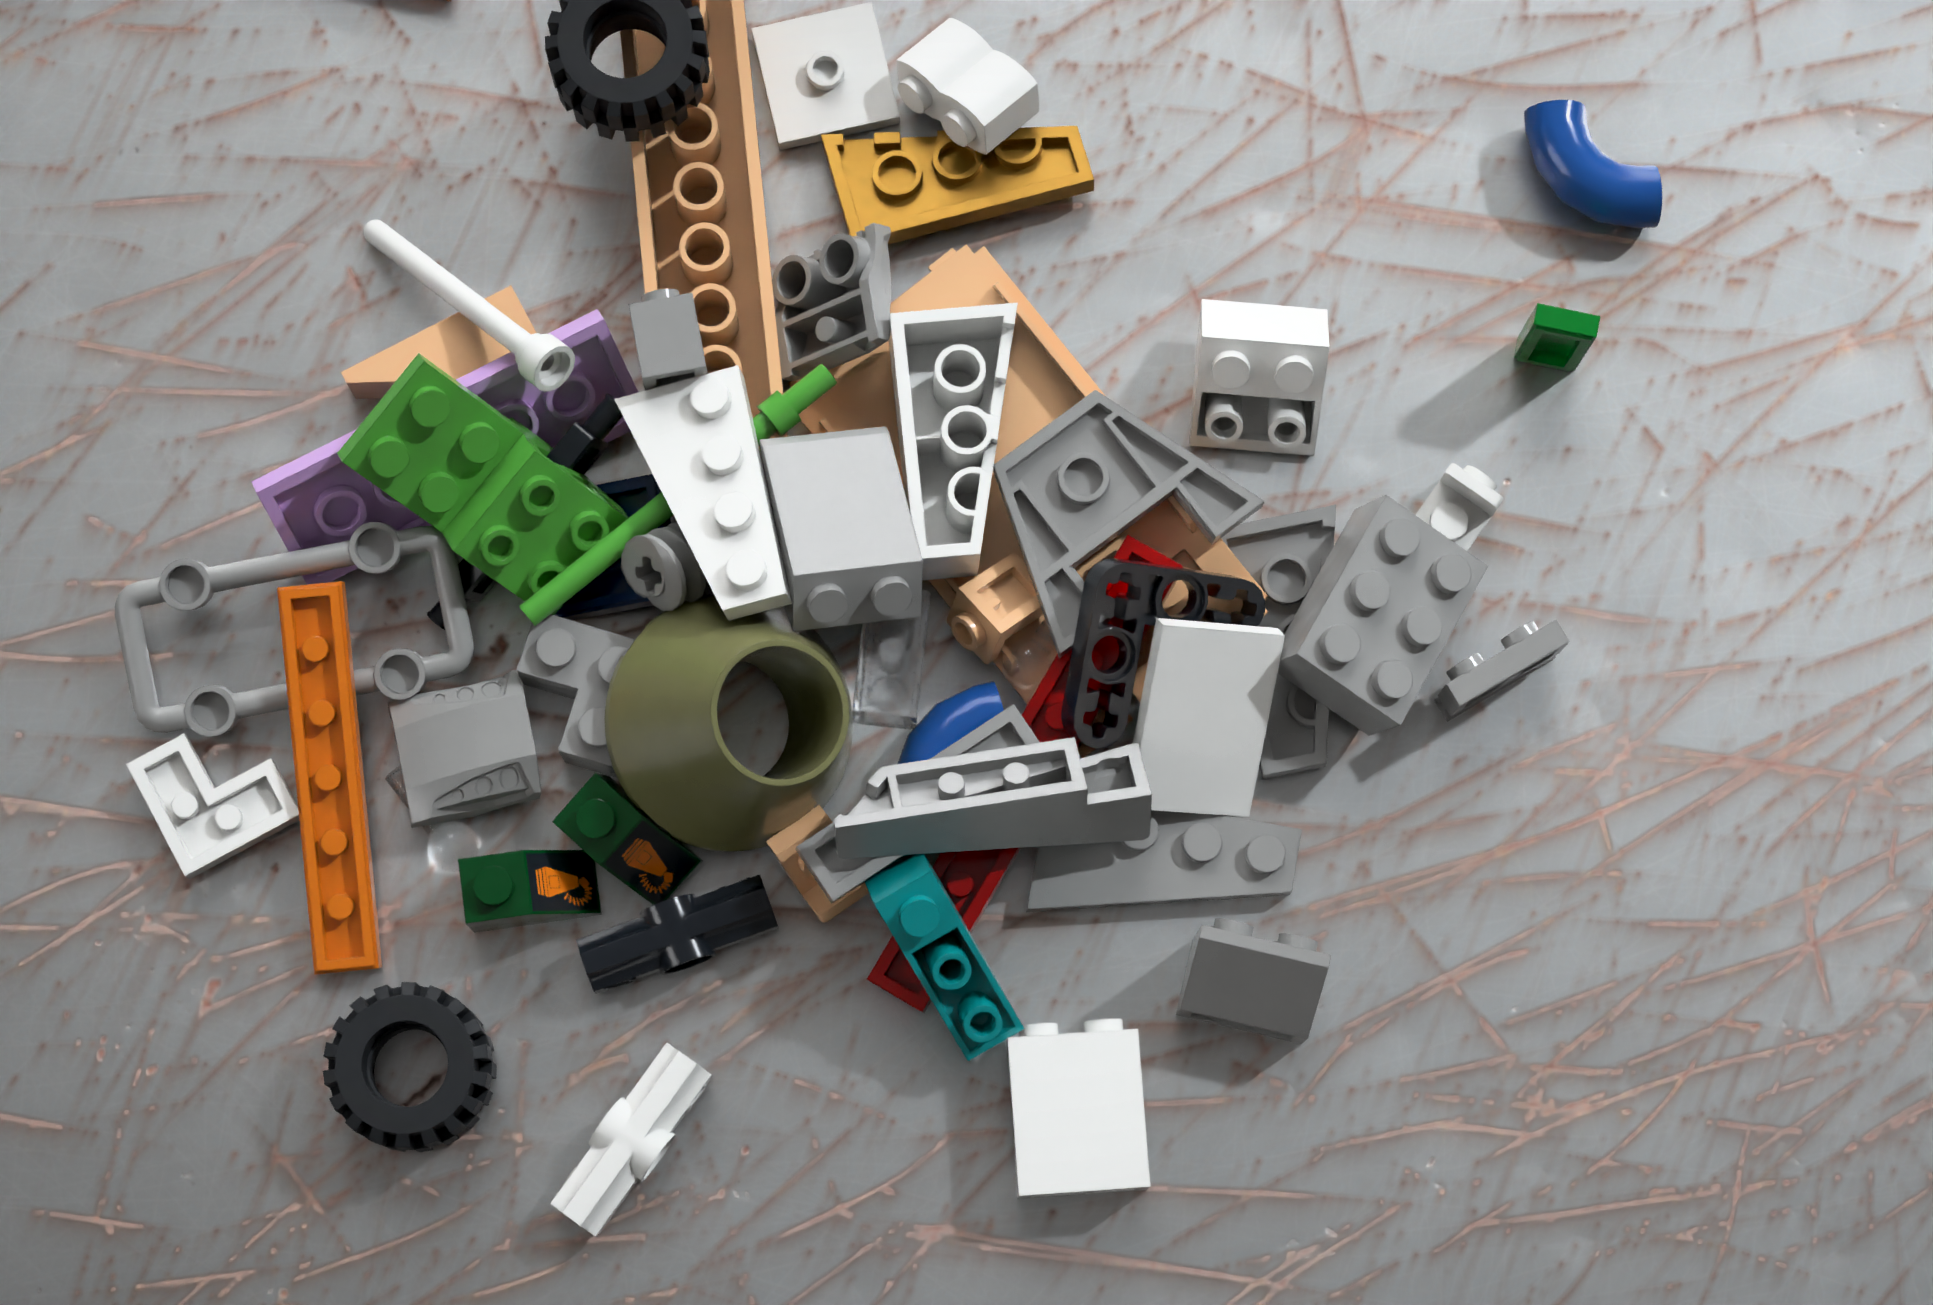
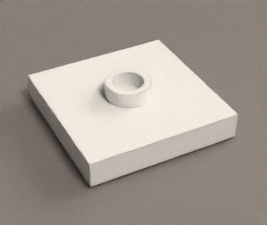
M872 2L751 28L779 150L822 141L821 134H843V136L900 124L898 106Z

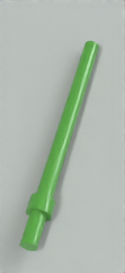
M822 363L785 393L781 394L777 390L757 406L760 413L753 418L759 446L760 439H769L776 432L779 436H783L801 421L799 414L837 384L835 378ZM660 492L522 603L519 607L530 621L537 626L620 559L625 544L631 538L637 535H645L671 518L673 513L663 493Z

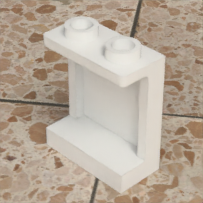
M1098 1019L1085 1021L1084 1032L1058 1034L1057 1023H1038L1023 1025L1024 1029L1019 1032V1037L1007 1038L1006 1050L1011 1091L1017 1199L1149 1189L1151 1186L1138 1029L1123 1030L1122 1019Z

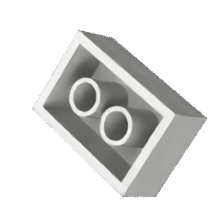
M1387 495L1356 508L1284 634L1285 638L1278 674L1368 736L1400 726L1488 566Z

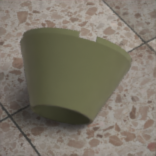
M714 594L702 596L694 602L685 601L677 609L664 611L644 626L646 628L635 639L627 653L621 656L614 670L605 706V736L610 760L622 788L636 808L642 809L658 825L667 830L668 835L695 847L724 852L747 851L768 846L767 840L801 819L813 808L820 805L823 809L837 790L849 760L853 736V713L845 677L836 658L820 635L814 629L793 632L783 607L728 621ZM740 660L750 663L765 672L779 688L787 707L789 720L787 741L780 758L764 776L753 773L734 758L723 741L718 725L717 704L722 684L730 670Z

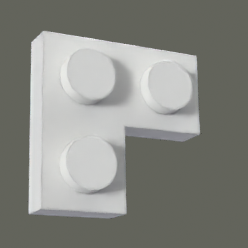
M183 733L126 764L184 876L189 880L299 821L298 805L276 763L271 758L215 788L191 741Z

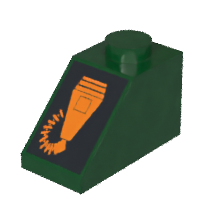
M594 773L552 821L600 866L653 905L670 899L703 862L682 841L668 835V831L658 825L642 809H637L624 789L608 775Z
M519 850L458 859L465 923L474 933L602 915L596 863L584 850Z

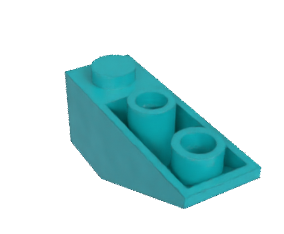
M925 854L905 855L865 881L875 907L967 1061L1024 1029Z

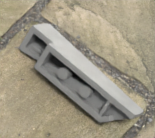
M1075 737L882 766L869 779L866 786V794L846 816L839 814L834 819L836 850L839 858L847 859L1144 840L1150 836L1152 793L1138 743L1125 745L1080 759Z

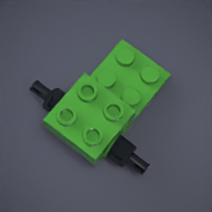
M418 353L337 453L344 464L443 533L451 549L463 558L458 566L466 606H468L471 600L481 601L496 582L523 601H526L629 518L614 500L585 476V473L607 448L608 443L604 441L605 437L623 417L614 400L616 398L608 393L584 424L575 422L557 445L552 448L547 442L513 417L508 419ZM438 601L427 612V616L436 625L445 630L440 602ZM562 605L551 614L555 615Z

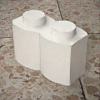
M949 18L896 60L899 81L897 88L904 103L916 113L924 112L928 116L941 121L946 134L959 146H969L975 151L987 155L1039 112L1038 83L1015 60L1001 52L994 51L979 34L956 19Z

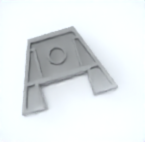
M1097 390L1087 395L993 466L996 481L1059 659L1073 648L1084 587V580L1074 569L1172 495L1211 544H1214L1261 509L1264 504V500ZM1101 614L1099 622L1108 623L1111 620L1110 617Z

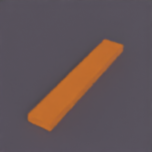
M338 581L278 587L277 593L314 975L381 968L382 958L345 582Z

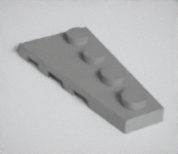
M1336 505L1241 523L1221 538L1268 596L1265 601V608L1268 614L1263 617L1258 626L1278 628L1285 634L1334 547ZM1277 674L1260 760L1263 779L1322 768L1327 764L1329 708L1279 674Z
M1151 810L1150 836L1144 840L1038 847L1026 912L1081 907V909L1102 908L1109 905L1146 903V905L1172 903V901L1201 899L1209 901L1290 895L1293 887L1302 829L1226 815Z

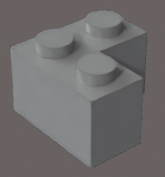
M550 614L537 626L531 623L516 671L524 685L574 699L558 749L564 762L617 778L610 760L605 736L606 698L614 670L621 656L627 653L635 639Z

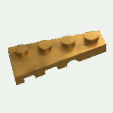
M1077 126L1019 128L987 155L977 152L969 146L962 147L957 145L944 130H937V136L903 138H901L900 132L874 133V139H844L843 134H821L823 150L848 235L856 236V232L860 230L865 231L866 226L877 223L890 227L891 235L888 244L1094 191V177Z

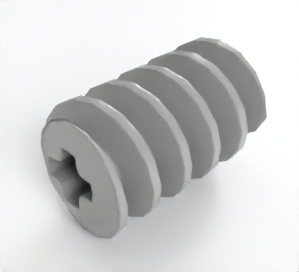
M677 521L669 524L667 527L653 529L645 535L634 536L625 544L621 554V570L627 583L636 594L644 598L647 597L660 610L673 611L685 601L694 602L702 596L714 594Z

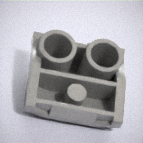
M872 223L865 227V231L860 230L856 232V236L843 233L836 234L827 240L822 250L814 251V255L807 258L790 255L781 260L773 274L772 284L774 295L778 300L775 314L782 379L789 381L802 379L821 363L830 370L872 352L889 340L891 332L889 319L892 289L888 241L891 235L890 227Z
M516 670L510 671L502 677L476 684L416 694L408 699H395L388 702L389 715L392 720L406 790L411 828L476 817L506 806L540 799L541 784L537 753L525 694Z

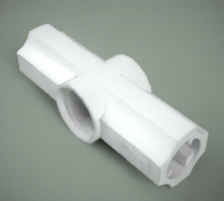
M666 1043L628 1097H621L603 1118L589 1140L588 1145L591 1148L579 1165L570 1173L550 1204L588 1232L598 1237L637 1181L642 1183L662 1159L676 1136L673 1131L706 1089L708 1082L713 1077L712 1074Z

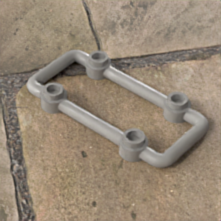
M369 522L358 527L350 540L214 567H207L204 563L197 560L179 559L170 563L163 570L160 577L137 581L127 585L119 593L115 602V619L133 709L138 721L145 728L154 732L168 733L191 728L199 735L214 737L229 732L240 718L289 709L286 683L234 694L223 686L207 685L194 690L187 698L186 703L160 707L140 612L141 607L166 602L178 610H196L205 606L215 592L353 565L368 573H385L392 570L400 562L402 556L428 551L431 556L449 650L444 653L423 657L418 652L408 648L389 650L378 659L375 666L354 670L356 696L381 691L391 699L404 700L419 694L429 681L450 678L462 673L470 665L473 658L474 642L456 553L451 549L443 533L433 526H419L396 531L392 526L385 523Z

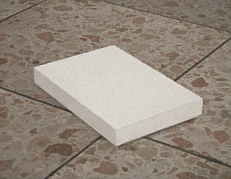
M1156 618L1133 744H1139L1152 793L1151 810L1249 817L1285 635L1278 628Z

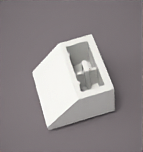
M1202 299L1195 353L1189 446L1314 456L1329 354L1327 309Z

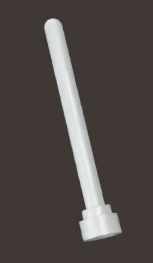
M371 220L364 226L363 235L367 242L515 354L520 375L536 388L549 392L560 387L569 378L575 364L574 352L554 335L528 333L384 222Z

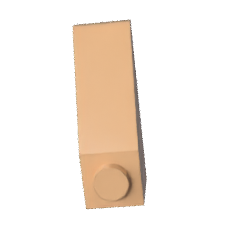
M511 285L485 298L487 302L528 333H536ZM457 312L342 371L341 374L355 399L382 398L418 353L456 380L511 351L463 314Z

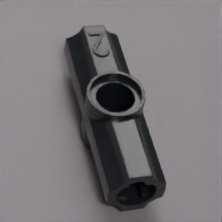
M757 875L745 878L729 886L720 887L715 891L698 897L695 894H685L662 901L641 911V917L582 937L577 939L576 942L592 989L597 994L609 991L611 988L632 983L639 978L659 971L661 975H666L691 968L715 957V951L771 932L779 929L761 876Z

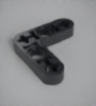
M1117 558L1104 559L1095 564L1087 574L1080 603L1061 710V722L1065 732L1071 738L1075 737L1076 741L1093 748H1106L1114 744L1122 736L1128 721L1145 624L1155 626L1156 618L1258 626L1265 613V599L1262 591L1253 582L1227 574ZM1120 580L1128 584L1126 596L1119 595L1113 598L1106 595L1108 583L1114 584ZM1175 580H1182L1188 589V601L1182 611L1175 615H1168L1162 606L1164 589ZM1208 596L1225 600H1232L1236 597L1243 600V606L1240 612L1234 611L1228 614L1207 607ZM1102 614L1110 618L1115 616L1123 619L1122 628L1105 622H1099L1100 615ZM1105 636H1113L1119 645V656L1112 667L1099 671L1095 668L1092 661L1094 645ZM1091 678L1107 685L1112 684L1111 691L1108 692L1101 688H1098V691L1088 687V681ZM1096 708L1105 711L1103 722L1093 723L1092 727L1083 723L1085 711L1092 712Z

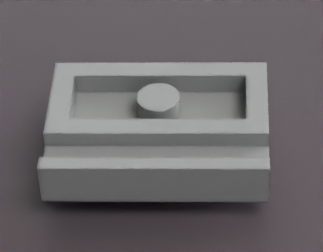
M1557 620L1541 629H1538L1534 621H1530L1501 639L1505 650L1484 661L1478 652L1449 669L1446 674L1451 681L1444 686L1434 701L1448 722L1552 661L1570 641Z

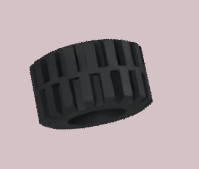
M559 0L561 12L551 11L547 22L550 36H545V51L554 87L557 88L559 99L566 111L573 109L576 122L584 128L588 129L594 123L597 125L599 136L611 140L616 130L624 131L626 142L640 141L639 131L650 129L653 138L666 134L664 125L666 121L671 119L679 126L688 118L686 106L691 104L697 107L703 97L702 83H708L709 51L703 17L698 5L692 7L691 0ZM636 29L648 32L657 37L666 46L659 62L648 72L636 77H613L597 69L591 62L598 45L611 34L622 30Z
M401 982V987L391 988L388 985L375 988L374 996L366 1000L360 996L349 1005L353 1011L345 1020L339 1016L332 1028L337 1032L333 1043L326 1042L323 1056L329 1059L328 1070L323 1071L324 1085L330 1088L333 1096L329 1100L335 1111L345 1118V1123L353 1131L391 1150L425 1152L434 1150L433 1146L442 1143L449 1145L459 1139L457 1134L466 1127L472 1129L480 1119L477 1116L483 1105H489L493 1092L490 1091L491 1080L496 1079L497 1065L492 1059V1051L495 1050L491 1038L485 1033L482 1027L483 1024L477 1016L456 997L450 996L442 989L431 985L429 988L423 987L416 982ZM417 1029L434 1035L442 1043L448 1058L447 1073L440 1089L430 1099L411 1107L399 1106L389 1102L378 1091L374 1078L375 1062L382 1047L392 1037L404 1031Z

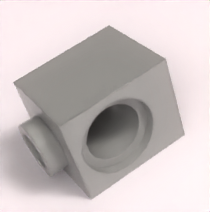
M659 289L644 294L641 297L642 302L628 304L645 390L708 373L692 292L680 295L677 289Z

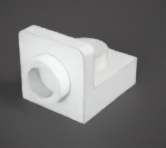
M1451 463L1416 513V516L1468 551L1504 498L1495 491L1497 485L1484 472L1473 466L1466 465L1462 469L1455 463Z

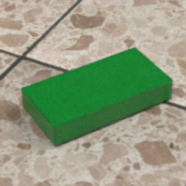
M1537 303L1517 338L1514 358L1525 363L1568 372L1575 371L1597 337L1600 316Z

